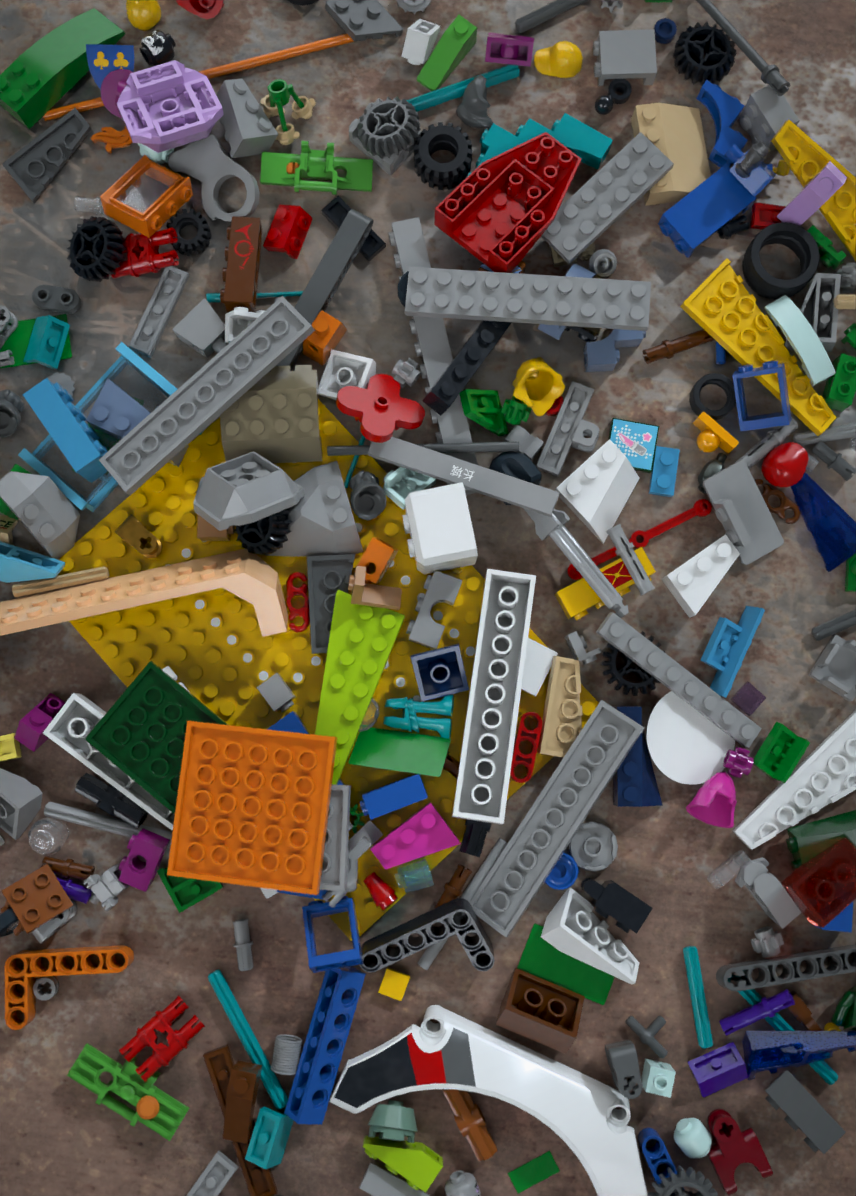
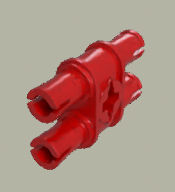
M171 227L156 231L150 238L141 233L128 234L123 244L126 250L122 252V254L127 253L128 259L127 261L119 262L121 267L115 268V275L111 274L112 278L117 279L128 275L139 277L146 273H158L161 268L177 266L179 261L174 260H178L179 257L175 250L159 254V246L177 242L178 239L173 238L177 237L175 229Z
M179 995L162 1012L160 1010L156 1011V1014L141 1028L138 1027L137 1034L119 1049V1052L125 1055L124 1058L130 1062L146 1046L153 1048V1054L135 1069L137 1074L141 1075L148 1068L141 1076L145 1083L162 1066L170 1065L169 1062L184 1048L187 1049L188 1042L201 1029L205 1028L201 1021L192 1028L199 1021L195 1014L178 1031L171 1028V1023L189 1008ZM156 1030L163 1034L168 1032L169 1035L166 1039L169 1047L163 1043H156L159 1039L155 1032Z

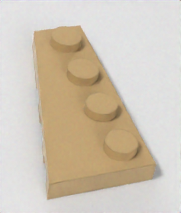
M553 656L537 753L564 758L582 730L581 716H583V711L580 705L581 680L579 660Z

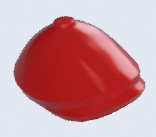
M794 442L779 445L764 458L761 466L762 474L773 486L781 488L793 486L801 480L805 473L809 460L808 453L805 448Z

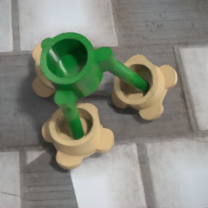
M277 79L267 86L269 94L262 98L260 103L268 118L279 116L281 125L275 129L278 133L275 140L280 141V144L288 145L293 143L294 139L299 138L300 134L294 131L292 124L286 123L285 109L282 106L289 102L291 95L294 99L292 103V117L294 119L304 118L307 120L312 116V109L316 102L312 98L308 100L306 96L298 97L292 84L287 85L286 81Z

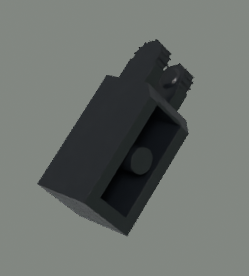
M586 877L581 883L582 890L586 891L593 898L591 902L597 906L594 911L606 919L609 915L616 919L615 925L626 933L632 930L637 934L653 909L612 880L604 881L601 885L592 878Z

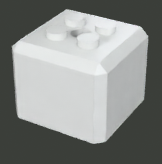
M463 482L409 493L405 499L406 515H402L405 534L410 533L411 539H407L410 558L415 557L417 570L425 575L434 573L435 570L440 572L475 565L478 557L477 546Z

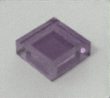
M747 681L730 700L748 716H751L766 697Z

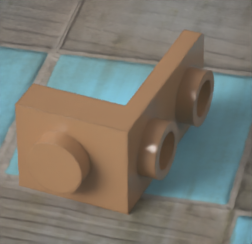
M356 566L355 576L350 575L348 590H352L351 604L399 610L402 589L365 583L366 567Z

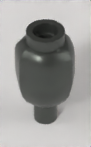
M718 453L715 460L709 461L702 468L698 476V489L702 493L707 494L703 487V481L725 469L724 462L727 459L725 454Z

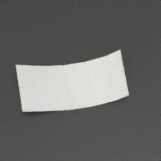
M369 820L349 839L348 849L351 851L365 836L371 842V845L363 852L365 853L383 836V833Z

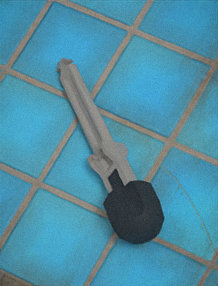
M514 451L502 452L493 459L489 467L491 470L536 485L541 483V472L523 453ZM555 508L551 517L524 509L535 522L536 534L542 541L548 536L552 538L608 609H613L620 618L628 614V605L624 606L622 603L624 599L564 526L570 520L569 516L564 511L556 510Z

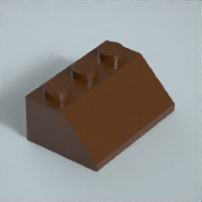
M515 968L502 1000L496 1025L566 1054L577 1038L585 996Z

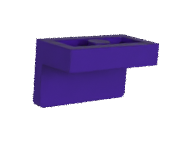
M733 1042L688 1061V1066L703 1098L748 1078L745 1062Z

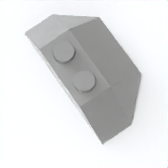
M10 471L0 479V498L51 558L58 560L74 547L80 513L49 476Z

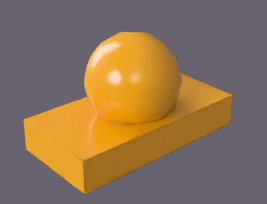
M702 412L692 423L702 431L697 436L696 442L698 448L705 453L714 452L720 447L729 454L739 444L736 438L706 412Z

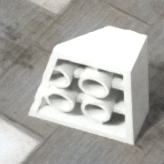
M609 439L566 478L555 491L559 492V498L604 544L609 535L606 531L614 526L635 488L639 476L627 457Z

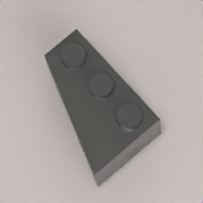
M787 1069L765 1089V1092L768 1094L765 1099L775 1110L780 1107L786 1113L785 1121L795 1131L800 1129L807 1136L804 1141L815 1153L819 1150L825 1154L846 1133Z

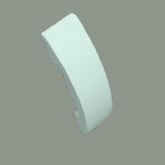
M787 295L764 307L775 326L780 327L803 363L801 367L813 386L836 373L817 334L799 308Z

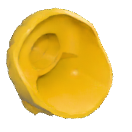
M157 0L126 1L127 17L135 28L147 31L160 21L161 10Z

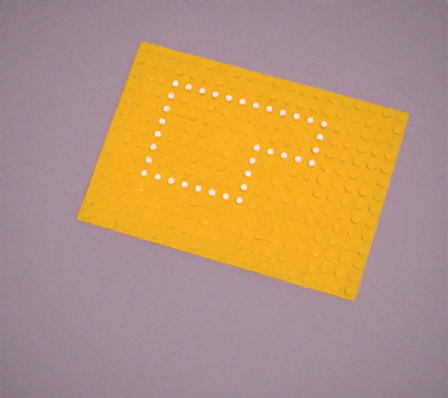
M318 399L319 431L322 440L323 461L273 464L281 468L295 481L314 467L337 461L343 482H345L354 455L328 456L327 447L359 445V442ZM220 417L205 429L201 435L188 444L189 447L179 467L169 462L166 463L133 494L127 497L81 537L72 549L60 557L58 560L65 562V567L58 575L104 566L109 571V578L245 549L242 548L241 542L236 541L238 537L236 533L231 534V541H201L197 537L198 514L194 511L193 502L200 480L205 476L208 468L226 462L221 439ZM360 455L352 477L362 470L367 471L378 477L379 485L383 489L384 478L387 475L386 471L373 457ZM348 485V488L345 489L351 507L350 498L352 489ZM386 496L385 509L374 519H361L352 511L363 552L355 554L351 575L355 576L356 566H358L373 537L379 538L399 549L381 582L375 585L401 588L400 609L390 610L405 615L404 622L361 727L440 737L439 733L434 730L420 728L419 733L414 730L410 732L383 724L384 717L396 716L402 718L403 709L385 707L387 699L408 697V699L413 698L414 701L421 702L410 656L433 650L409 641L410 635L406 631L410 621H416L419 613L415 611L417 602L420 597H425L427 589L424 588V584L428 575L433 576L434 573L424 575L417 570L415 557L410 558L407 539H411L410 533L405 534L402 515H406L405 509L402 510ZM130 514L146 526L147 530L162 543V552L159 556L155 558L145 557L115 533L117 528ZM149 542L145 545L148 549L152 547ZM257 554L278 573L287 606L286 581L290 574L301 572L307 576L305 582L300 578H295L293 580L294 587L299 588L304 583L308 585L307 557L265 556ZM371 563L369 571L374 573L376 566L374 563ZM472 565L440 571L462 580V584L453 606L447 603H437L430 611L432 619L436 623L445 626L437 649L459 644L469 690L452 694L454 695L452 717L433 713H416L417 717L452 719L451 742L448 751L450 752L449 755L458 762H460L485 585V579ZM224 588L69 621L127 688L146 665L152 661L161 669L169 666L177 675L176 681L178 683L182 682L193 696L228 725L268 729L294 711L309 733L315 735L327 653L312 654L310 624L303 632H294L289 628L290 623L301 626L304 620L298 616L293 621H290L288 606L287 632L262 637L254 605ZM300 595L293 597L291 601L292 607L295 609L302 608L305 604L304 597ZM529 628L528 638L547 647ZM551 668L536 697L521 690L517 726L520 717L527 712H535L539 714L541 719L543 718ZM276 673L281 675L296 696L292 700L294 705L283 713L281 710L274 712L257 689L259 685ZM581 684L580 705L583 711V716H581L583 728L599 702ZM440 697V698H436V699H432V700H428V701H424V702H439V701H441L444 697ZM527 716L524 720V726L528 730H533L537 725L536 719L532 716ZM523 740L519 744V750L522 754H528L532 749V745L529 741ZM353 745L340 778L344 785H351L350 807H354L358 803L357 810L361 812L362 809L359 802L363 800L362 795L364 793L414 775V773L349 764L348 762L354 748ZM536 753L532 776L554 756ZM522 764L514 768L516 778L521 779L527 773L526 767ZM442 769L440 777L420 774L428 798L372 820L369 815L362 816L360 820L364 821L365 824L370 820L383 833V836L375 842L377 843L431 802L459 841L462 842L466 829V819L452 817L457 779L444 769ZM510 778L507 800L526 782L518 783ZM350 814L349 821L351 824H354V820L357 818L356 815ZM358 824V825L356 826V827H357V832H358L363 826H361V825ZM352 829L349 831V839L355 835ZM458 845L386 870L370 848L358 858L357 889L354 892L348 891L345 894L348 898H352L355 904L359 937ZM373 872L396 891L395 894L398 897L384 911L380 907H376L367 886L363 882ZM333 895L327 902H330L335 897V895ZM348 912L328 915L349 940L352 941Z

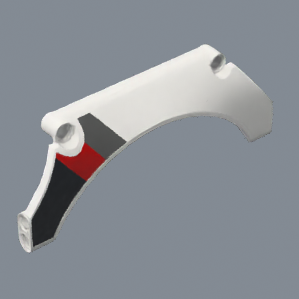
M431 1005L426 1009L420 1027L413 1024L386 1043L351 1060L348 1059L329 1100L330 1103L353 1114H357L375 1103L413 1091L456 1089L492 1096L530 1113L564 1140L587 1171L598 1196H648L634 1128L627 1126L631 1117L628 1098L624 1097L617 1089L439 1005ZM430 1019H436L439 1023H432Z

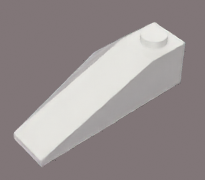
M568 888L546 917L541 938L562 953L631 985L635 984L639 968L638 960L620 939L615 940L607 930L609 925L604 920L600 921L592 912L594 907L590 902L572 888Z

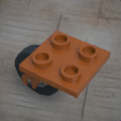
M48 864L1 890L6 903L0 909L2 913L0 915V937L12 933L18 936L23 931L28 934L73 907V903Z

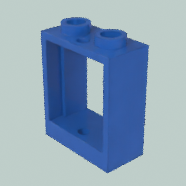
M769 361L763 363V367L753 368V365L738 367V371H735L732 377L740 432L790 425L792 419L784 363L778 364V361ZM777 373L782 412L748 416L743 378Z
M414 774L364 793L362 795L363 800L359 803L364 816L369 815L372 820L428 798L420 774Z
M344 896L334 908L328 905L329 902L323 903L321 900L309 902L308 906L302 907L309 968L313 973L363 964L356 910L352 898ZM348 912L353 949L317 956L313 918Z

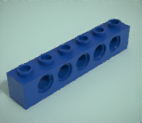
M353 966L327 970L325 972L284 1112L297 1124H323L366 973Z

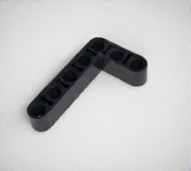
M457 898L364 942L361 946L363 964H360V967L365 972H376L455 934L475 969L488 971L493 967L495 959L492 943L472 906L466 899ZM457 912H464V913H466V914L463 915V916H457V915H455ZM439 922L443 925L436 927L433 924ZM418 933L420 936L412 937L411 934ZM468 933H476L475 936H467ZM389 944H396V945H398V946L395 947V948H392V947H389L388 945H389ZM481 953H486V954H488V955H486V956H484V957L478 956V955L481 954ZM372 954V955H375L376 957H374V958H369V957H367L366 955Z

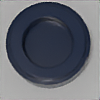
M667 18L658 20L654 26L655 40L661 44H668L673 41L677 32L676 24Z

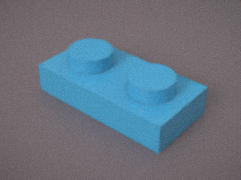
M656 446L648 494L666 497L674 496L680 449Z

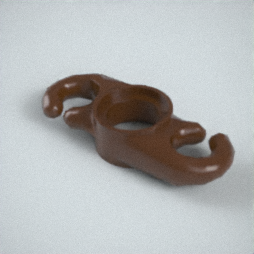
M755 479L757 485L763 484L762 479ZM764 484V492L761 495L770 513H775L780 519H784L785 510L792 509L794 516L787 518L785 522L787 524L797 522L800 518L799 507L787 498L782 491L773 490L768 484ZM771 495H775L780 499V506L778 508H773L769 505L768 498Z

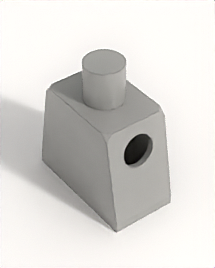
M205 298L172 329L181 341L205 357H209L214 351L219 353L228 345V343H225V324Z

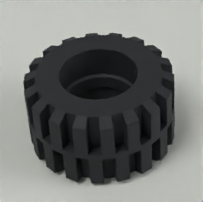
M438 122L436 127L433 124L429 125L428 131L423 129L421 137L418 136L416 145H414L416 174L418 177L421 176V181L424 184L429 182V187L431 188L438 186V190H443V187H447L448 190L453 189V184L458 186L462 183V179L465 180L468 172L471 170L473 151L471 140H468L466 132L462 133L461 127L457 126L454 128L453 123L449 122L447 126L443 125V122ZM438 150H447L455 155V159L448 163H439L433 160L431 155Z

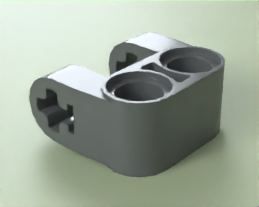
M630 1040L605 1044L606 1057L615 1086L624 1097L628 1099L637 1098L642 1092V1081L634 1044Z

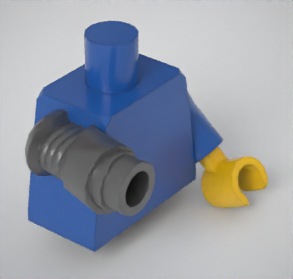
M761 140L757 144H753L745 153L734 144L724 154L734 164L729 169L730 172L754 197L768 185L776 174L786 176L790 172V168L785 160H779L777 167L763 162L767 158L770 149Z

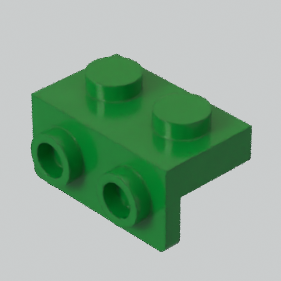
M776 722L755 755L753 765L769 777L786 783L810 742L797 736L783 724Z

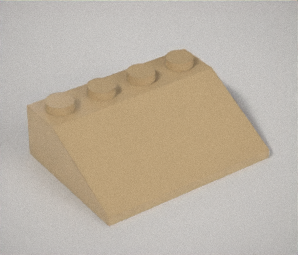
M665 103L635 106L631 118L634 138L641 132L674 163L673 168L644 194L645 206L678 202L711 176L699 108Z

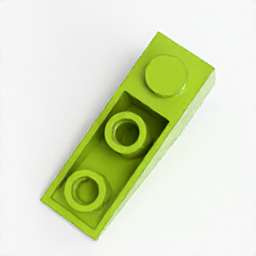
M367 1135L364 1137L363 1148H365V1153L374 1160L378 1158L383 1161L385 1167L391 1173L402 1175L406 1178L408 1185L415 1190L420 1188L426 1193L443 1167V1158L421 1142L409 1143L405 1140L399 1142L379 1139V1137H368Z

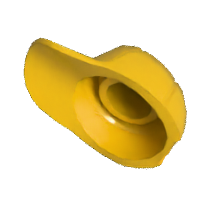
M560 41L551 47L537 50L534 54L535 67L543 75L571 78L577 75L582 67V52L578 46L571 42Z

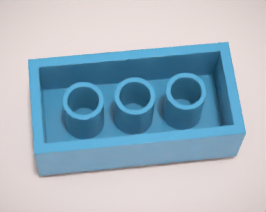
M46 378L23 394L76 473L92 483L108 472L99 459L109 450L98 441L100 439L99 435L85 422L87 418L79 408L74 406L72 403L74 399L66 389L64 390L58 382L53 384Z

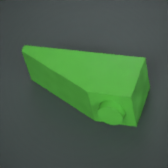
M458 15L442 35L419 73L417 81L431 92L439 89L476 44L477 27L461 15Z

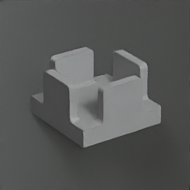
M835 634L829 640L808 675L849 702L853 701L856 696V641H846Z

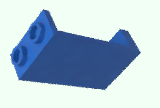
M727 164L663 213L658 225L661 232L665 236H669L675 243L676 249L681 254L684 253L687 258L692 255L696 247L740 212L743 214L747 212L757 199L730 172V167Z

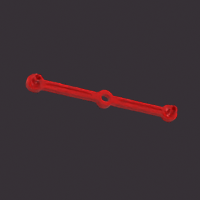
M699 499L694 503L693 508L645 532L642 530L635 531L631 535L629 542H632L636 549L644 548L650 539L696 516L706 517L712 510L711 503L706 499ZM637 536H641L643 538L642 543H638L636 541ZM613 547L591 558V560L598 566L616 557L615 551L617 549ZM573 564L569 565L567 568L569 578L580 580L583 576Z

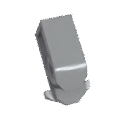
M763 857L750 860L741 867L735 882L741 888L745 885L765 914L783 929L802 912L779 880L770 872L767 873L769 870L766 867L769 865V862Z

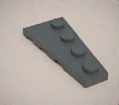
M355 554L307 556L312 654L327 653L337 590L348 593L349 577L352 574Z

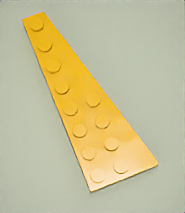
M788 119L771 142L803 187L829 161L847 177L845 183L819 210L856 261V177Z
M726 258L680 307L742 366L753 365V368L763 367V363L769 361H778V364L784 363L790 411L817 436L821 435L836 419V416L824 398L816 393L810 384L808 376L804 375L796 362L798 360L788 352L784 346V339L767 314L764 315L755 302L756 298L753 294L750 295L742 284L744 280L740 275H736L730 266L731 261ZM777 373L754 376L781 401Z

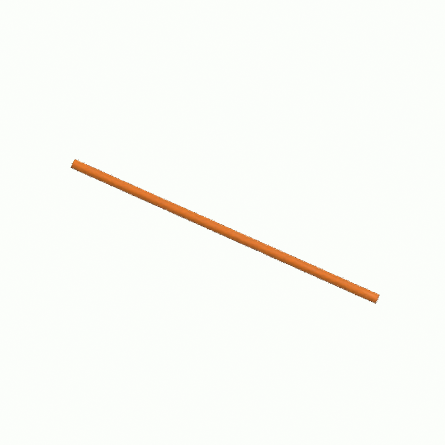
M346 33L199 71V73L207 76L208 79L354 41ZM101 97L49 110L43 118L45 121L65 116L74 108L80 113L103 107L104 104Z

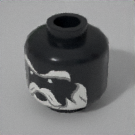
M155 30L141 40L142 47H140V52L149 65L157 66L167 63L174 58V47L176 45L170 34L167 33L165 35L161 30Z

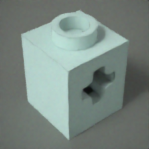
M645 1058L641 1077L642 1087L645 1092L671 1098L676 1072L668 1063Z

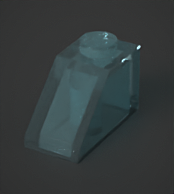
M425 856L397 866L398 873L394 874L399 889L404 887L406 893L434 885V878Z

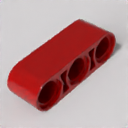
M535 712L524 713L518 721L510 778L518 783L527 782L533 773L542 729V719ZM527 716H532L536 719L537 725L533 730H528L524 726V720ZM523 740L529 741L532 745V749L528 754H522L519 750V744ZM519 764L524 765L527 770L526 775L521 779L516 778L514 775V768Z

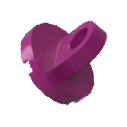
M117 69L110 72L103 79L100 88L104 106L111 114L119 118L122 117L119 113L117 102L127 85L126 82L130 73H134L126 69Z

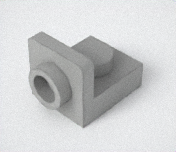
M577 631L564 637L575 660L583 661L584 665L597 660L596 654L601 652L600 648L586 653V641L582 635L578 636Z

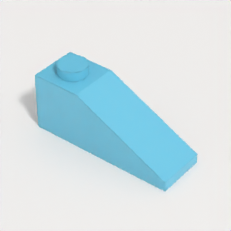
M0 541V581L10 583L55 578L65 567V562Z

